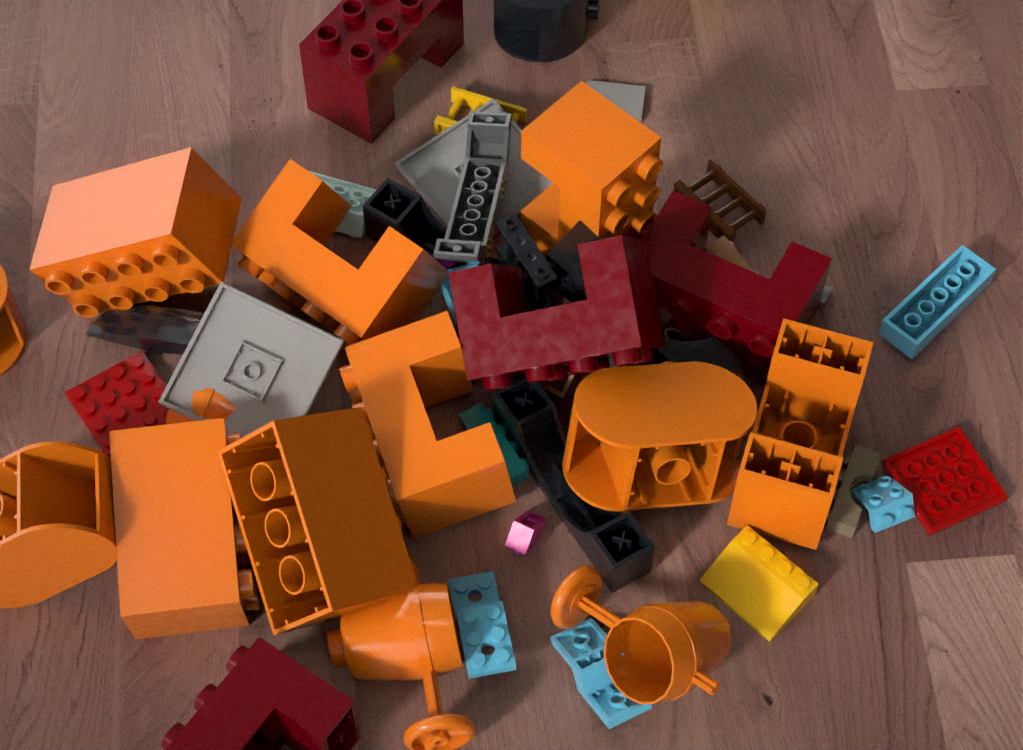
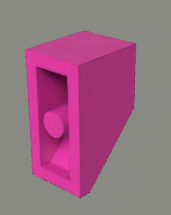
M527 510L513 521L505 546L510 547L514 553L527 554L533 549L548 519Z

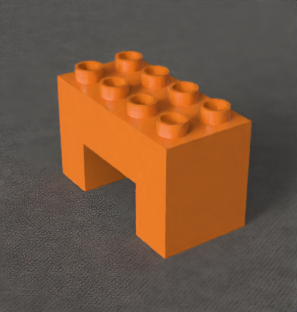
M580 81L521 131V159L553 182L520 211V221L545 256L578 221H581L600 239L624 235L642 240L657 217V214L653 212V207L660 193V188L656 185L657 175L663 167V160L659 158L662 137L583 81Z
M290 159L234 237L232 247L243 254L236 264L267 284L269 288L295 304L307 315L326 326L350 345L414 323L449 271L423 248L390 226L359 270L325 247V244L352 206L325 182Z
M448 311L345 347L350 364L340 367L339 371L347 393L350 395L353 404L351 406L352 408L362 407L366 423L370 425L373 432V445L380 467L387 476V489L394 511L400 517L401 524L408 525L413 539L516 502L506 463L490 422L437 441L425 408L474 391L471 380H467L462 348Z
M783 318L753 430L749 434L739 468L727 525L744 529L748 525L758 534L817 550L833 500L843 462L842 456L874 342Z

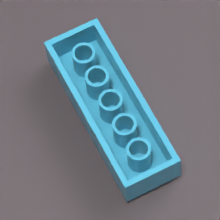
M961 245L882 320L878 334L910 359H913L991 284L996 268L964 245Z

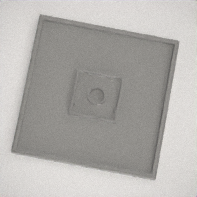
M494 98L475 110L478 112L507 113ZM470 114L395 163L397 169L418 194L422 196L423 200L446 227H448L466 157L467 124ZM513 119L511 123L508 180L498 220L515 213L519 218L520 211L553 183L521 159L522 130Z
M221 281L158 403L194 421L210 420L205 416L201 418L194 414L195 411L192 409L191 404L194 391H203L204 388L215 389V393H220L237 407L225 422L229 434L240 432L242 438L273 420L307 415L344 340Z

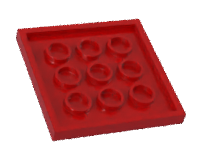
M143 351L65 391L67 399L101 451L109 458H111L109 431L166 425L169 408L158 403L166 388V384Z
M959 426L882 461V466L888 475L913 494L915 515L929 536L1008 500L1007 494Z

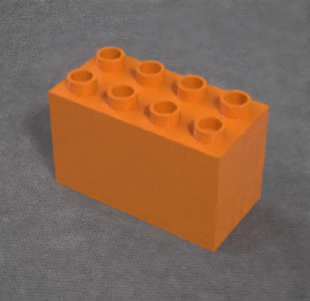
M192 147L54 185L29 270L45 282V288L48 291L60 295L73 306L72 309L77 315L86 318H94L100 312L113 309L127 310L132 308L134 304L142 302L165 301L168 296L180 293H199L206 287L218 285L221 281L224 282L242 198Z
M362 407L273 420L217 451L273 636L340 619L345 613L407 593L418 586L416 567L408 555L401 533V520L394 511L387 489V476L380 467L373 445V432L370 425L366 423Z
M224 418L109 431L120 616L135 639L249 626L248 611L260 609L257 581H254L252 568H244V565H251V560L217 452L240 439V432L229 434Z

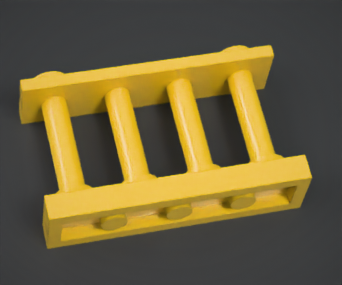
M452 86L451 102L454 103L446 117L437 115L435 118V134H440L458 122L454 118L461 105L472 108L471 111H475L493 98ZM495 99L507 113H512V119L515 123L526 124V108Z

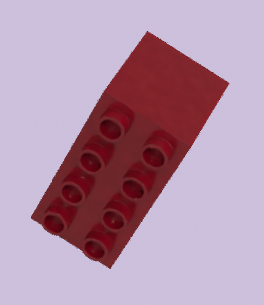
M342 0L299 44L307 108L372 144L395 119L393 86L420 57L442 68L464 44L463 0Z
M673 190L642 239L647 241L663 332L668 339L677 341H699L714 336L747 365L743 370L749 377L763 381L768 378L783 318L810 325L820 306L832 258L791 241L770 279L704 251L703 246L707 242L712 207Z
M619 235L578 244L587 300L530 312L528 311L522 271L519 267L490 263L449 272L467 380H483L485 391L511 387V383L525 377V374L527 383L568 378L566 366H569L570 374H591L603 368H610L609 358H613L614 366L626 364L627 366L653 362L652 350L666 346L647 241Z
M258 637L249 649L242 645L234 651L226 665V670L229 672L218 687L211 683L200 692L194 703V709L197 712L185 726L180 722L174 724L164 736L161 747L164 750H280L285 744L293 750H352L361 736L355 702L261 637Z

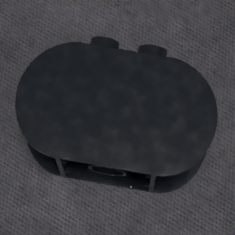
M494 0L495 40L502 50L521 60L552 62L563 59L574 53L584 42L587 31V19H598L599 0Z

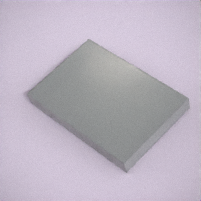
M587 80L586 84L636 120H642L646 86Z

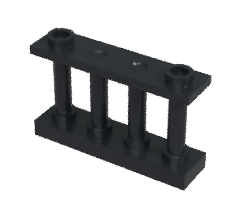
M516 213L496 221V225L506 239V243L496 247V253L504 265L521 268L526 299L533 311L556 306V301L546 285L557 281V276Z

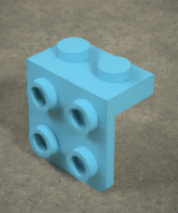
M881 476L877 480L861 484L851 490L852 496L868 509L870 526L875 533L915 517L913 494L890 476Z

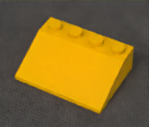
M748 525L732 539L699 580L705 588L769 642L814 598L819 586L814 579Z

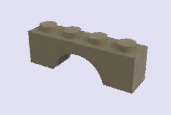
M858 445L854 446L853 452L848 451L844 464L848 466L846 471L841 470L837 482L841 483L840 489H835L832 500L835 504L833 508L830 507L826 518L828 521L826 530L853 538L862 508L854 502L850 490L857 484L872 481L881 453Z

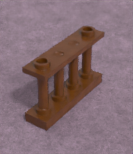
M712 160L708 161L706 175L691 185H685L681 180L674 184V191L707 205L725 193L734 199L718 211H711L709 231L717 239L725 235L729 242L734 243L736 230L753 219L761 225L765 222L767 212L765 207L752 198L723 171L720 165H717ZM711 180L720 186L704 198H699L694 193ZM738 206H741L748 212L731 225L722 219V217Z

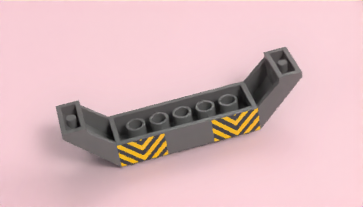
M470 112L467 124L466 157L445 238L437 239L433 253L434 258L446 262L488 264L497 227L496 221L499 219L508 180L512 113Z

